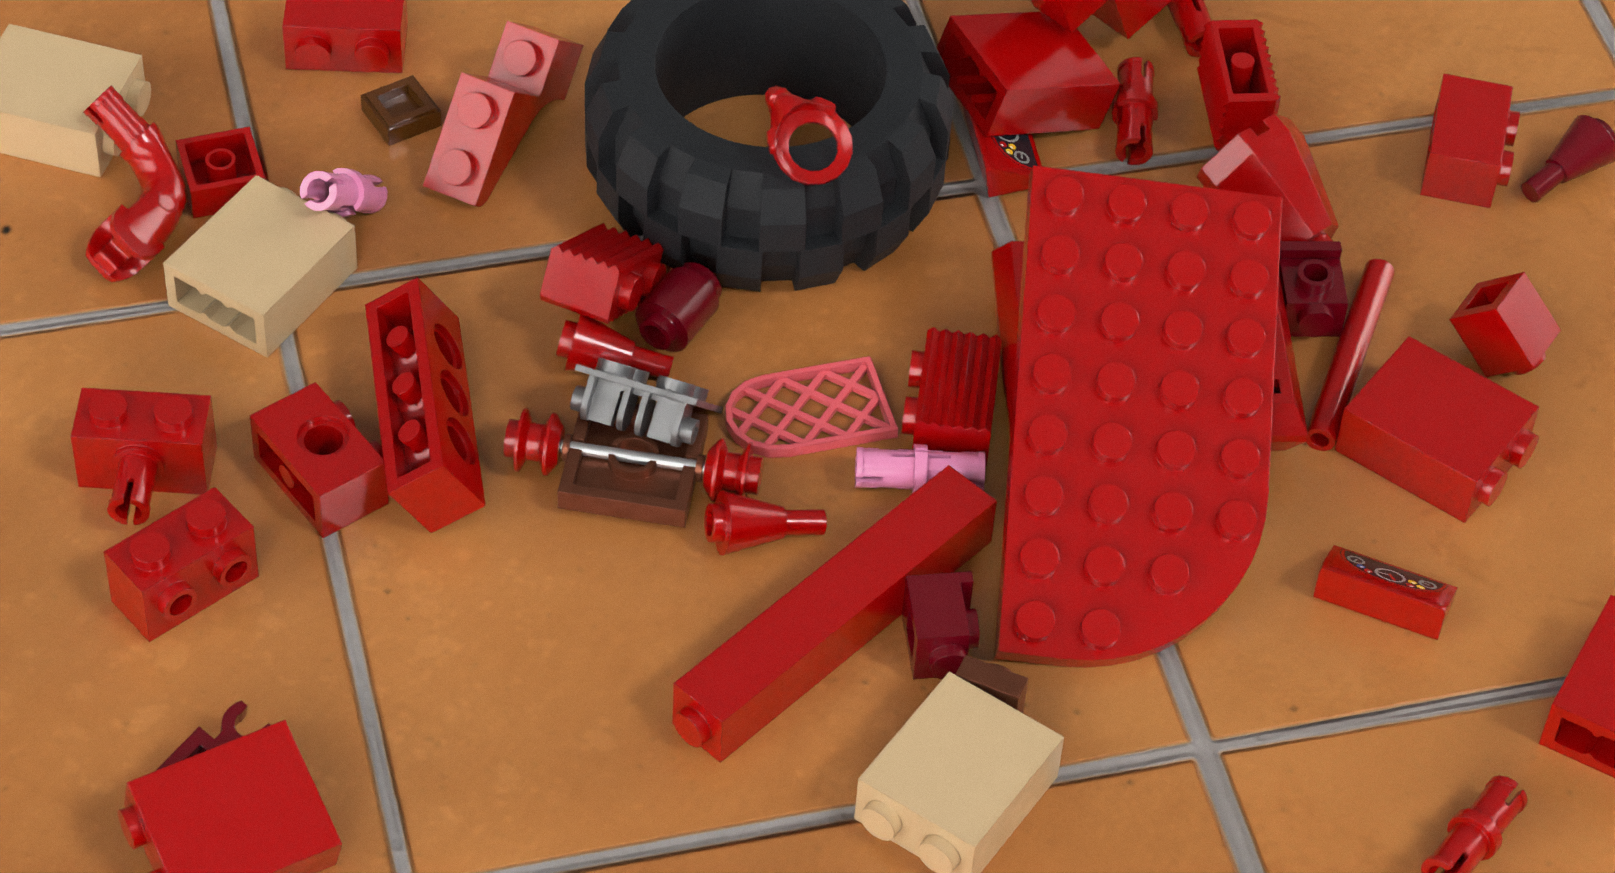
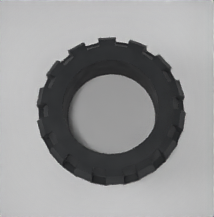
M631 0L620 10L592 54L585 80L586 165L597 182L596 193L624 231L626 230L630 237L638 234V236L643 235V240L649 238L652 245L659 242L664 249L661 262L671 268L682 267V265L688 262L698 263L708 268L711 272L716 273L722 287L761 292V281L792 280L795 291L832 284L836 282L844 266L854 263L863 271H866L893 253L906 239L909 231L913 232L929 214L944 185L945 166L949 155L954 101L948 91L950 75L925 25L916 26V22L907 4L902 0ZM779 86L804 99L811 100L817 96L833 102L836 105L837 114L852 126L849 128V131L852 135L853 154L848 168L837 179L824 185H804L791 180L780 169L773 155L770 154L768 147L740 144L720 138L698 128L684 117L700 107L722 99L745 95H765L770 87ZM833 136L810 144L790 146L789 153L799 167L808 171H820L827 168L834 161L837 153V143Z

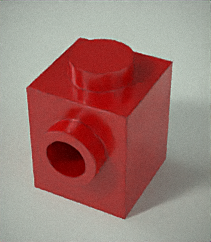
M1525 272L1477 283L1449 319L1486 377L1513 372L1515 375H1522L1534 370L1545 360V351L1561 331Z

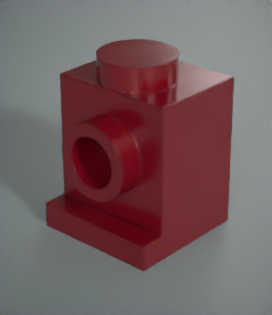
M1280 241L1279 271L1291 337H1340L1348 308V298L1340 260L1342 253L1340 241Z
M972 571L906 576L902 621L913 680L927 678L943 679L948 672L956 674L965 655L968 656L969 649L979 647L980 630L978 614L975 608L970 609L974 584Z

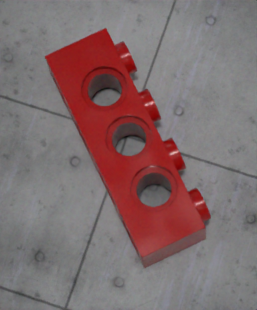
M416 277L365 304L387 492L430 533H433L486 506L459 317Z

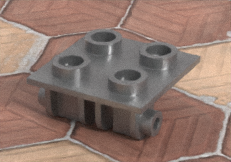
M600 357L596 369L578 364L575 367V371L589 374L586 387L577 385L570 402V408L580 412L581 419L586 421L592 420L609 426H614L616 419V429L625 431L632 419L638 396H641L642 399L634 425V434L642 437L649 427L647 437L670 443L671 446L679 447L682 442L691 445L694 443L700 424L699 420L691 418L694 406L721 413L723 407L705 402L708 389L659 375L656 387L646 384L649 372Z

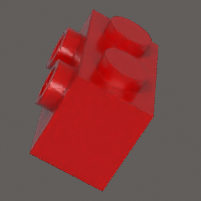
M216 487L211 488L104 551L111 601L149 642L259 577L254 526Z

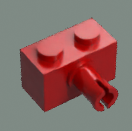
M81 388L70 436L78 487L113 489L107 512L112 519L127 525L130 507L133 504L136 506L133 524L140 525L145 523L150 516V503L153 492L201 495L209 490L217 449L211 395Z

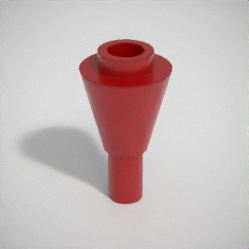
M581 314L578 323L565 320L556 351V356L567 359L564 371H575L576 364L596 369L600 357L649 372V376L656 378L659 375L669 377L674 359L673 356L635 346L636 342L600 321Z
M723 490L718 493L715 503H709L706 506L704 516L706 539L709 543H716L717 551L722 556L784 539L788 535H824L827 528V517L823 509L785 510L780 505Z

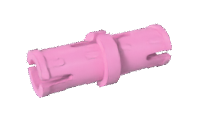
M337 168L333 170L334 173L325 171L311 172L303 179L300 186L301 199H314L305 203L308 208L314 211L327 210L328 212L337 213L342 217H352L356 215L354 211L373 214L380 211L387 201V188L384 186H374L383 182L381 178L375 175H362L360 172L348 168Z
M914 444L913 450L856 447L855 488L912 489V493H914L950 465L984 491L985 452L928 450V445Z

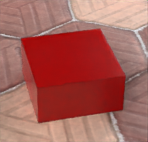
M250 126L175 140L178 167L185 183V191L193 218L210 216L217 213L256 175L266 180Z

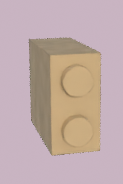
M9 24L0 37V153L101 177L113 155L119 156L122 150L83 112L112 85L137 114L143 116L149 106L151 84L145 81L142 55Z
M256 175L163 263L168 305L268 358L358 268L355 225L347 222L337 213L314 211L305 205L308 201L301 199L290 189L278 187Z
M948 672L858 778L854 819L862 823L873 836L884 841L891 840L918 856L928 868L936 873H981L1058 777L1064 737L955 674Z

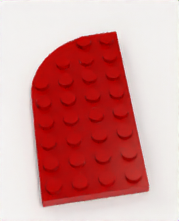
M1033 165L1028 181L994 659L1080 668L1112 666L1136 661L1156 654L1180 642L1199 629L1220 609L1239 585L1251 565L1259 546L1266 521L1269 497L1282 197Z

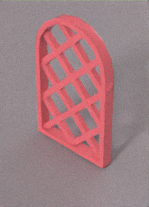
M870 356L765 374L746 380L731 392L725 405L726 429L734 442L744 449L749 442H752L753 454L767 458L792 457L898 437V427ZM855 372L850 379H847L839 375L844 373ZM865 373H867L872 389L858 384ZM813 379L808 387L798 383L799 381ZM825 379L843 387L835 399L816 391ZM765 387H771L766 394L757 391ZM782 387L801 394L793 406L774 399ZM852 391L870 399L862 411L843 403ZM744 396L759 402L750 414L735 408L736 403ZM809 399L828 407L820 419L801 411ZM877 405L880 407L885 422L870 416ZM767 406L786 414L777 427L759 419ZM836 411L855 419L847 431L828 423ZM733 418L743 422L739 428L733 421ZM794 419L813 427L804 439L785 431ZM864 423L875 428L859 431ZM753 426L770 434V436L762 443L752 440L745 434ZM821 431L832 435L830 437L816 439ZM778 439H781V440H783V441H786V442L790 443V444L775 445V443L778 441Z

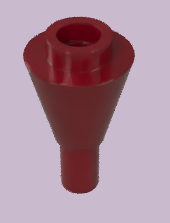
M1587 115L1577 116L1546 160L1545 166L1521 185V190L1525 197L1531 202L1536 203L1560 183H1566L1615 161L1614 131L1605 121L1599 118H1592Z

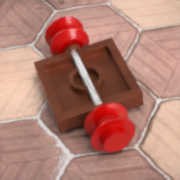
M636 404L630 424L625 431L616 429V419L614 426H609L592 420H583L580 418L579 412L573 435L565 434V428L557 413L553 412L545 424L535 423L532 421L528 408L523 409L519 420L509 419L507 424L503 453L504 457L513 458L514 471L519 472L527 460L536 461L540 464L543 476H548L559 465L561 457L562 461H566L558 488V508L685 528L696 481L701 482L702 474H704L703 487L712 502H715L721 490L732 491L745 497L747 494L758 495L760 490L764 457L753 456L752 442H749L743 452L739 454L728 452L725 439L720 438L708 450L707 458L706 455H703L708 433L707 414L692 412L691 418L700 421L697 437L692 445L682 442L679 447L647 437L649 427L642 437L634 434V425L640 404Z

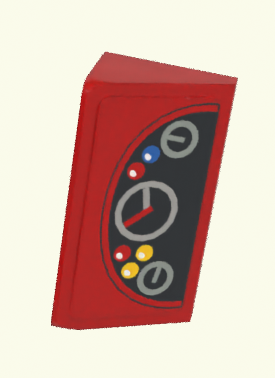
M964 107L965 119L988 197L1028 190L1029 174L1033 165L1042 166L1033 135L1019 134L986 137Z
M1334 545L1319 570L1313 597L1438 640L1458 587Z

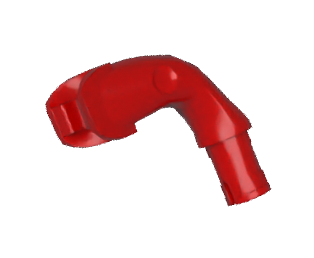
M111 85L83 113L97 124L122 150L119 156L129 164L142 189L141 195L128 209L121 204L92 233L86 247V257L105 279L110 282H119L137 274L165 248L164 244L178 226L185 209L186 193L183 178L158 125L155 122L149 125Z

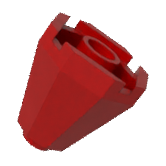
M1275 113L1262 121L1269 130L1259 136L1251 127L1240 132L1200 169L1196 178L1205 188L1282 197L1280 241H1333L1331 238L1339 227L1305 136L1289 118Z

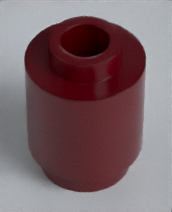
M688 262L682 265V267L671 269L636 310L635 318L643 339L649 345L659 350L679 352L685 349L718 310L722 287L717 277L705 266L694 262Z

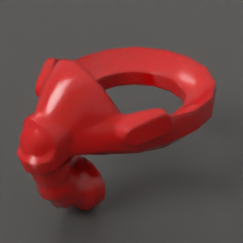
M779 86L770 87L765 93V101L771 117V126L766 132L769 152L773 155L780 169L791 180L804 185H824L837 179L848 168L853 154L852 135L846 123L836 112V105L817 96L809 100L792 94L786 88ZM804 124H819L826 127L833 134L837 143V153L834 161L827 168L820 171H808L799 167L793 161L789 153V140L792 133Z

